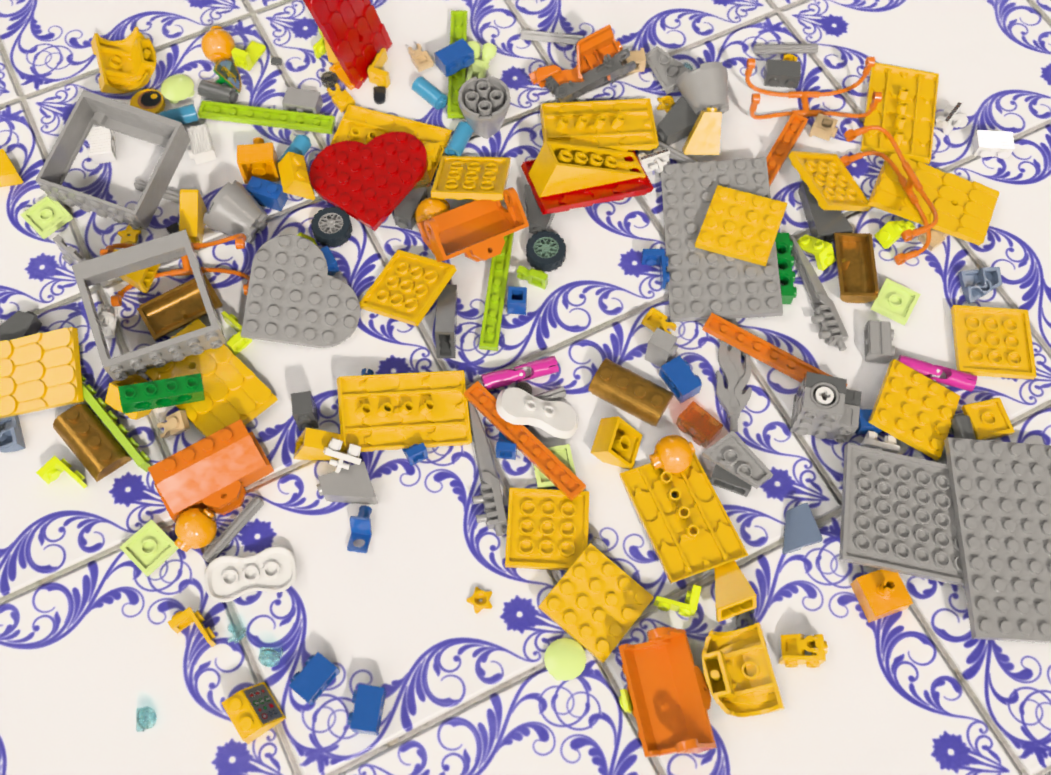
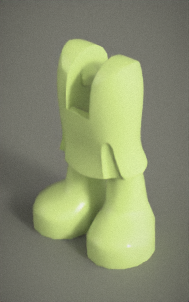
M469 41L467 44L474 51L475 63L468 67L465 82L473 77L486 78L489 62L495 57L497 47L494 44L486 43L482 48V59L479 60L481 54L480 44L475 41Z

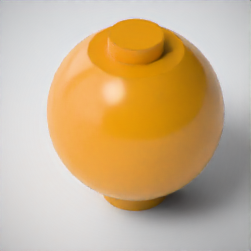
M220 26L211 27L201 41L204 55L215 63L220 59L232 58L231 51L235 47L233 37Z
M427 198L423 200L416 208V222L419 223L449 211L450 204L445 199Z
M668 435L657 442L654 454L649 455L655 470L661 468L663 471L671 472V474H679L687 470L693 461L692 453H695L692 442H688L684 437Z
M192 508L183 512L175 524V534L178 537L174 541L175 545L185 552L190 548L200 549L209 545L217 533V523L213 518L215 516L214 513L207 508L204 510Z

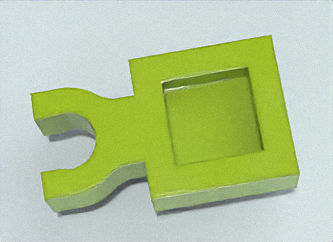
M519 265L517 269L518 279L527 280L531 285L546 289L548 274L532 268L528 270L526 267Z

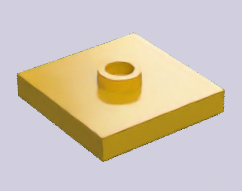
M1000 397L966 404L961 407L964 415L970 417L977 440L994 439L1012 435L1015 432Z

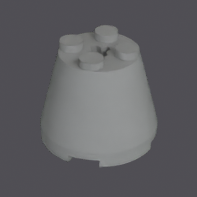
M721 62L700 64V68L694 69L691 72L686 70L678 77L676 81L678 90L696 115L699 116L701 110H706L707 107H717V110H720L722 114L729 110L728 72Z
M493 76L478 79L473 77L467 80L459 90V107L466 122L473 129V133L482 136L484 139L496 134L501 129L510 106L509 88L502 80Z
M235 180L233 184L228 182L220 189L212 200L213 204L210 207V212H205L203 223L209 228L229 236L243 233L246 236L245 242L251 244L256 238L255 234L259 230L263 231L267 226L265 220L268 215L246 188Z

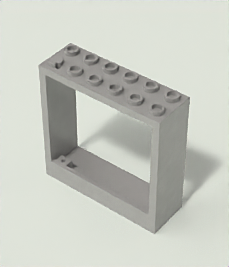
M83 90L35 181L39 184L40 189L47 194V197L53 201L60 200L70 207L75 205L85 212L92 211L100 217H110L120 224L124 222L135 229L142 228L147 230L191 140L182 122ZM93 124L165 148L134 210L61 186Z
M186 229L71 265L102 366L114 381L124 380L133 374L145 373L148 369L154 367H163L166 363L172 361H181L190 355H199L204 350L210 348L217 349L226 343L198 258ZM187 255L211 325L111 358L89 286Z

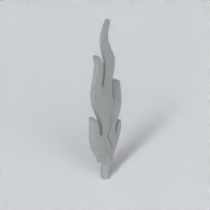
M736 318L728 320L739 327ZM721 341L718 350V362L726 378L727 389L724 387L720 371H716V394L728 418H730V431L737 432L738 418L741 411L747 405L752 393V388L749 387L742 394V391L749 382L752 366L750 357L746 354L744 370L741 363V350L732 346L729 352L727 349L728 343Z

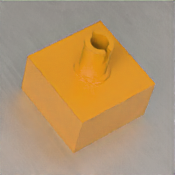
M256 137L253 139V144L237 145V164L245 184H248L252 176L271 182L280 181L278 158L273 143H264L263 138Z
M879 569L857 577L850 584L869 623L903 611L913 604L904 583L896 572Z

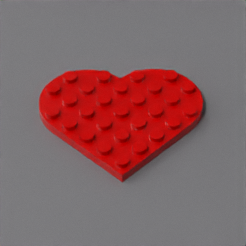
M399 131L376 136L367 145L357 141L337 142L326 146L313 160L309 172L311 184L321 198L335 207L341 208L351 217L376 231L424 176L428 167L427 152L425 146L417 137Z

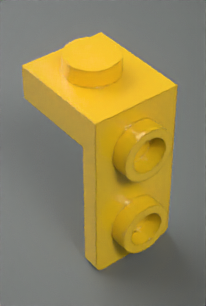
M382 48L376 54L372 65H369L367 74L371 83L388 88L390 85L389 72L381 70L387 61V52L385 48Z
M188 607L184 611L175 613L172 619L168 621L170 627L177 634L195 622L208 644L212 647L216 645L213 640L216 637L210 627H204L202 622L205 619L198 610L193 611Z
M814 634L813 636L818 637V641L811 642V648H817L819 652L811 653V656L783 655L778 659L779 664H785V667L788 668L798 667V664H806L808 668L819 667L826 660L825 654L828 651L827 642L824 641L823 634Z

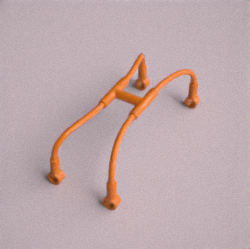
M866 57L862 77L851 86L829 92L789 91L788 93L768 91L753 85L750 77L755 68V58H747L746 83L751 89L759 92L753 93L751 96L749 111L753 119L791 116L793 112L803 117H816L820 113L828 116L863 118L869 116L876 109L878 103L882 101V92H873L869 110L862 114L810 110L808 98L837 95L859 86L866 76L869 75L871 68L875 66V57ZM760 93L778 97L801 98L803 110L766 115L754 114L757 105L760 104Z
M871 125L855 130L849 129L844 133L847 142L867 133L869 130H879L885 134L894 147L908 176L907 180L888 156L878 151L859 152L840 158L845 167L868 155H876L883 158L892 167L909 200L915 205L924 226L913 230H905L901 233V237L904 242H908L914 237L926 233V242L919 250L915 249L905 254H897L894 260L897 265H901L907 260L919 256L928 248L931 242L930 229L937 224L938 213L924 192L923 186L909 162H906L896 141L885 128ZM913 186L920 193L933 214L931 224L928 223L918 203L919 200L912 190Z
M239 233L207 243L196 242L192 243L194 250H200V248L235 240L236 249H245L246 236L243 233ZM117 243L108 245L105 249H100V256L112 253L115 248H128L134 246V244ZM188 256L181 257L183 268L156 273L155 278L170 275L172 277L194 275ZM201 267L203 274L205 272L227 273L247 279V284L243 285L244 295H247L249 275L231 269ZM129 284L121 291H118L116 295H112V306H121L124 294L134 286Z

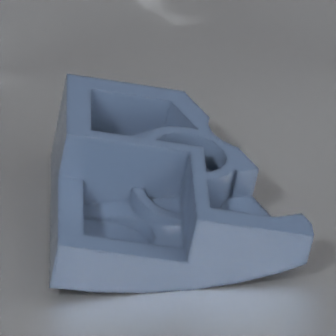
M985 267L979 270L958 272L961 288L968 304L975 302L1002 285L1000 267Z
M18 415L0 418V452L7 453L25 449Z
M808 502L798 505L785 513L783 555L801 550L802 547L816 544L823 540Z

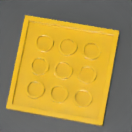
M792 151L788 155L792 166L797 169L800 178L807 184L810 193L814 195L819 207L823 210L868 211L872 208V206L867 205L868 199L837 154Z
M442 156L431 189V198L503 200V191L506 189L511 157Z
M717 185L697 237L695 248L766 267L787 208V203Z
M397 250L359 302L360 308L418 327L457 269L452 264L437 262L434 259Z
M953 305L951 307L957 370L977 376L1035 379L1037 375L1028 310Z
M893 359L888 366L868 423L932 459L938 460L941 458L945 446L944 440L948 437L951 419L955 415L960 395Z
M509 488L505 568L568 570L588 546L589 491H582L571 501L560 490Z
M590 543L540 603L538 608L603 663L654 597Z

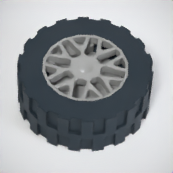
M326 207L323 210H319L311 221L314 238L322 246H328L329 248L341 246L351 237L352 224L350 217L341 208Z

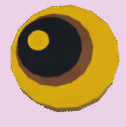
M144 89L135 93L131 98L130 105L158 114L163 112L165 100L159 91Z

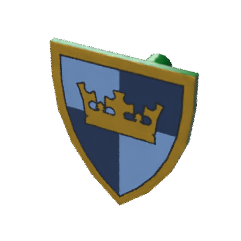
M220 59L216 62L213 69L220 76L215 83L223 85L226 82L240 93L241 78L236 65L231 59Z

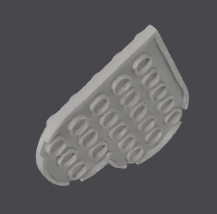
M297 235L277 236L265 242L253 258L241 337L316 348L334 347L351 337L356 330L360 318L359 300L347 283L327 275L326 259L322 251L313 242Z

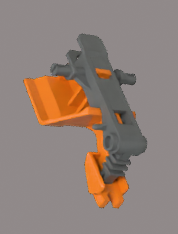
M609 24L578 41L576 46L577 65L574 69L561 70L556 65L537 68L529 76L533 85L538 83L541 88L546 86L552 95L555 94L559 103L570 102L608 81L610 83L615 82L616 77L636 69V63L631 61L623 66L620 62L628 58L630 52L628 49L623 50L619 40H615Z

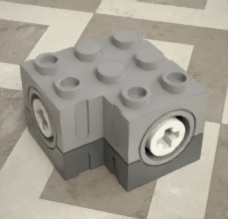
M807 372L801 386L797 390V394L794 396L790 431L798 435H812L818 439H833L839 443L849 442L859 426L862 392L846 389L847 379Z

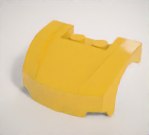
M135 27L127 38L120 41H108L99 34L94 33L91 46L93 55L97 57L100 72L98 81L101 92L124 94L136 91L149 83L156 68V52L150 39H146L139 32L138 27Z
M758 622L727 632L711 630L705 639L704 649L702 650L704 677L711 695L724 712L736 717H749L784 710L785 707L777 685L761 624Z

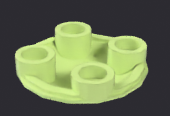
M177 74L164 80L160 89L162 95L172 104H176L195 94L192 79L185 75Z
M557 639L546 649L544 656L545 667L556 680H573L585 669V651L573 639Z

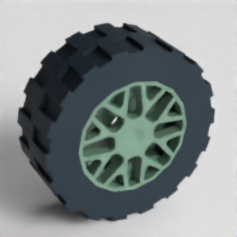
M540 231L529 238L526 245V257L530 266L534 267L535 270L551 272L561 267L565 261L566 244L560 235L552 231Z

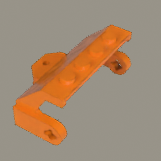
M510 187L503 191L507 209L501 205L500 200L481 199L416 223L423 241L433 252L437 262L448 260L463 253L465 257L475 262L484 261L501 254L505 244L503 237L529 226L516 190Z
M241 419L148 467L155 482L154 485L175 523L183 512L192 508H201L203 510L208 508L213 513L225 515L243 504L247 493L244 489L245 487L274 472L252 431L248 433Z
M659 627L647 632L649 642L618 646L623 663L622 670L628 684L627 691L633 705L632 712L637 721L638 737L642 742L645 757H658L673 753H700L717 748L707 710H710L711 704L710 691L704 674L694 664L686 631L677 628Z

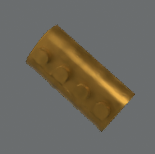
M834 233L840 299L846 303H868L876 300L879 287L872 234Z
M204 274L203 276L215 310L223 307L219 297ZM195 278L139 305L140 307L137 308L154 341L207 314Z
M605 358L598 368L588 389L593 395L655 427L674 396L673 392L618 365L608 358Z
M82 403L71 407L60 414L53 422L54 430L96 482L132 460L86 404Z

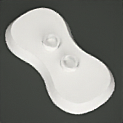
M515 387L502 390L497 397L496 410L499 416L511 424L536 426L554 437L563 439L574 436L577 431L578 419L576 412L572 406L565 402L542 400Z
M272 546L256 555L248 557L220 556L211 561L206 568L204 580L207 594L214 601L229 602L252 591L282 592L288 589L295 581L297 574L296 560L291 550L283 546Z

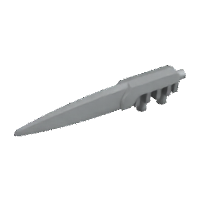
M789 235L790 240L793 241L792 252L797 268L811 300V306L815 311V316L811 317L812 323L823 325L821 332L818 333L819 339L829 340L827 342L828 346L837 345L839 351H844L847 349L844 341L849 336L833 301L828 297L805 253L795 238Z
M468 401L473 443L481 482L480 494H482L473 496L472 501L473 505L484 504L485 513L476 515V522H487V528L495 529L496 536L499 537L504 535L503 527L507 525L500 482L484 427L476 408Z

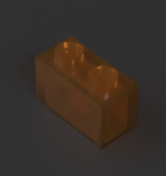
M694 401L678 416L676 422L680 431L689 434L696 444L702 445L705 449L721 433L723 425Z

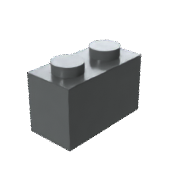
M767 59L764 68V86L798 87L801 78V62Z
M311 391L292 393V415L299 431H304L306 427L312 429L319 428L317 406Z

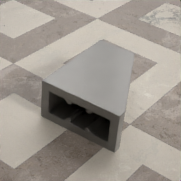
M364 461L360 462V465L354 464L349 466L348 470L342 468L339 473L333 471L318 477L320 484L316 486L319 495H324L328 502L373 505L378 503Z

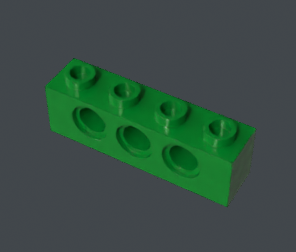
M777 233L775 241L780 283L784 284H780L782 304H791L793 298H796L797 288L793 285V282H795V271H792L794 256L791 255L793 241L790 240L789 233Z
M200 373L118 387L123 414L205 400Z

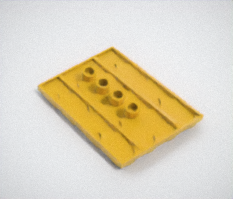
M875 63V66L870 70L865 112L869 110L873 92H882V101L878 103L876 109L869 116L864 117L863 126L878 125L885 128L896 141L904 157L915 162L920 161L929 164L932 154L939 74ZM869 130L867 133L862 134L860 152L878 151L886 156L889 153H896L889 139L881 131Z
M650 98L542 103L540 106L543 144L545 141L626 152L628 150L656 149L659 145Z
M349 104L330 145L341 141H357L367 145L376 136L396 131L412 134L422 143L423 141L440 144V151L436 162L431 161L432 169L430 171L426 170L422 179L417 183L429 187L452 130Z
M889 153L887 156L894 162V164L897 166L901 174L905 176V178L908 180V176L902 167V163L896 153ZM904 157L906 162H909L923 186L924 192L938 213V222L932 229L976 245L984 243L1000 192L978 182L968 181L952 173H945L920 161L915 162ZM884 160L867 205L924 225L915 205L911 203L898 181V176ZM913 186L912 190L919 200L918 203L928 223L931 224L933 214L920 193Z
M197 318L171 338L207 326ZM225 344L217 349L210 348L204 350L199 355H190L181 361H172L166 363L163 367H154L145 372V375L151 381L201 374L205 400L175 406L179 410L186 411L188 420L205 437L240 419L244 425H247L278 400L271 390Z
M61 328L17 339L0 341V418L84 402L77 328Z
M464 370L341 376L337 378L340 434L343 441L341 446L342 452L348 451L350 443L359 445L361 447L360 452L399 450L424 443L426 448L462 446L472 443L468 401L463 394L466 391Z
M692 453L693 461L689 468L679 474H671V472L663 471L661 468L655 470L652 463L619 474L670 583L748 556L741 539L695 453ZM671 493H674L676 498H673Z

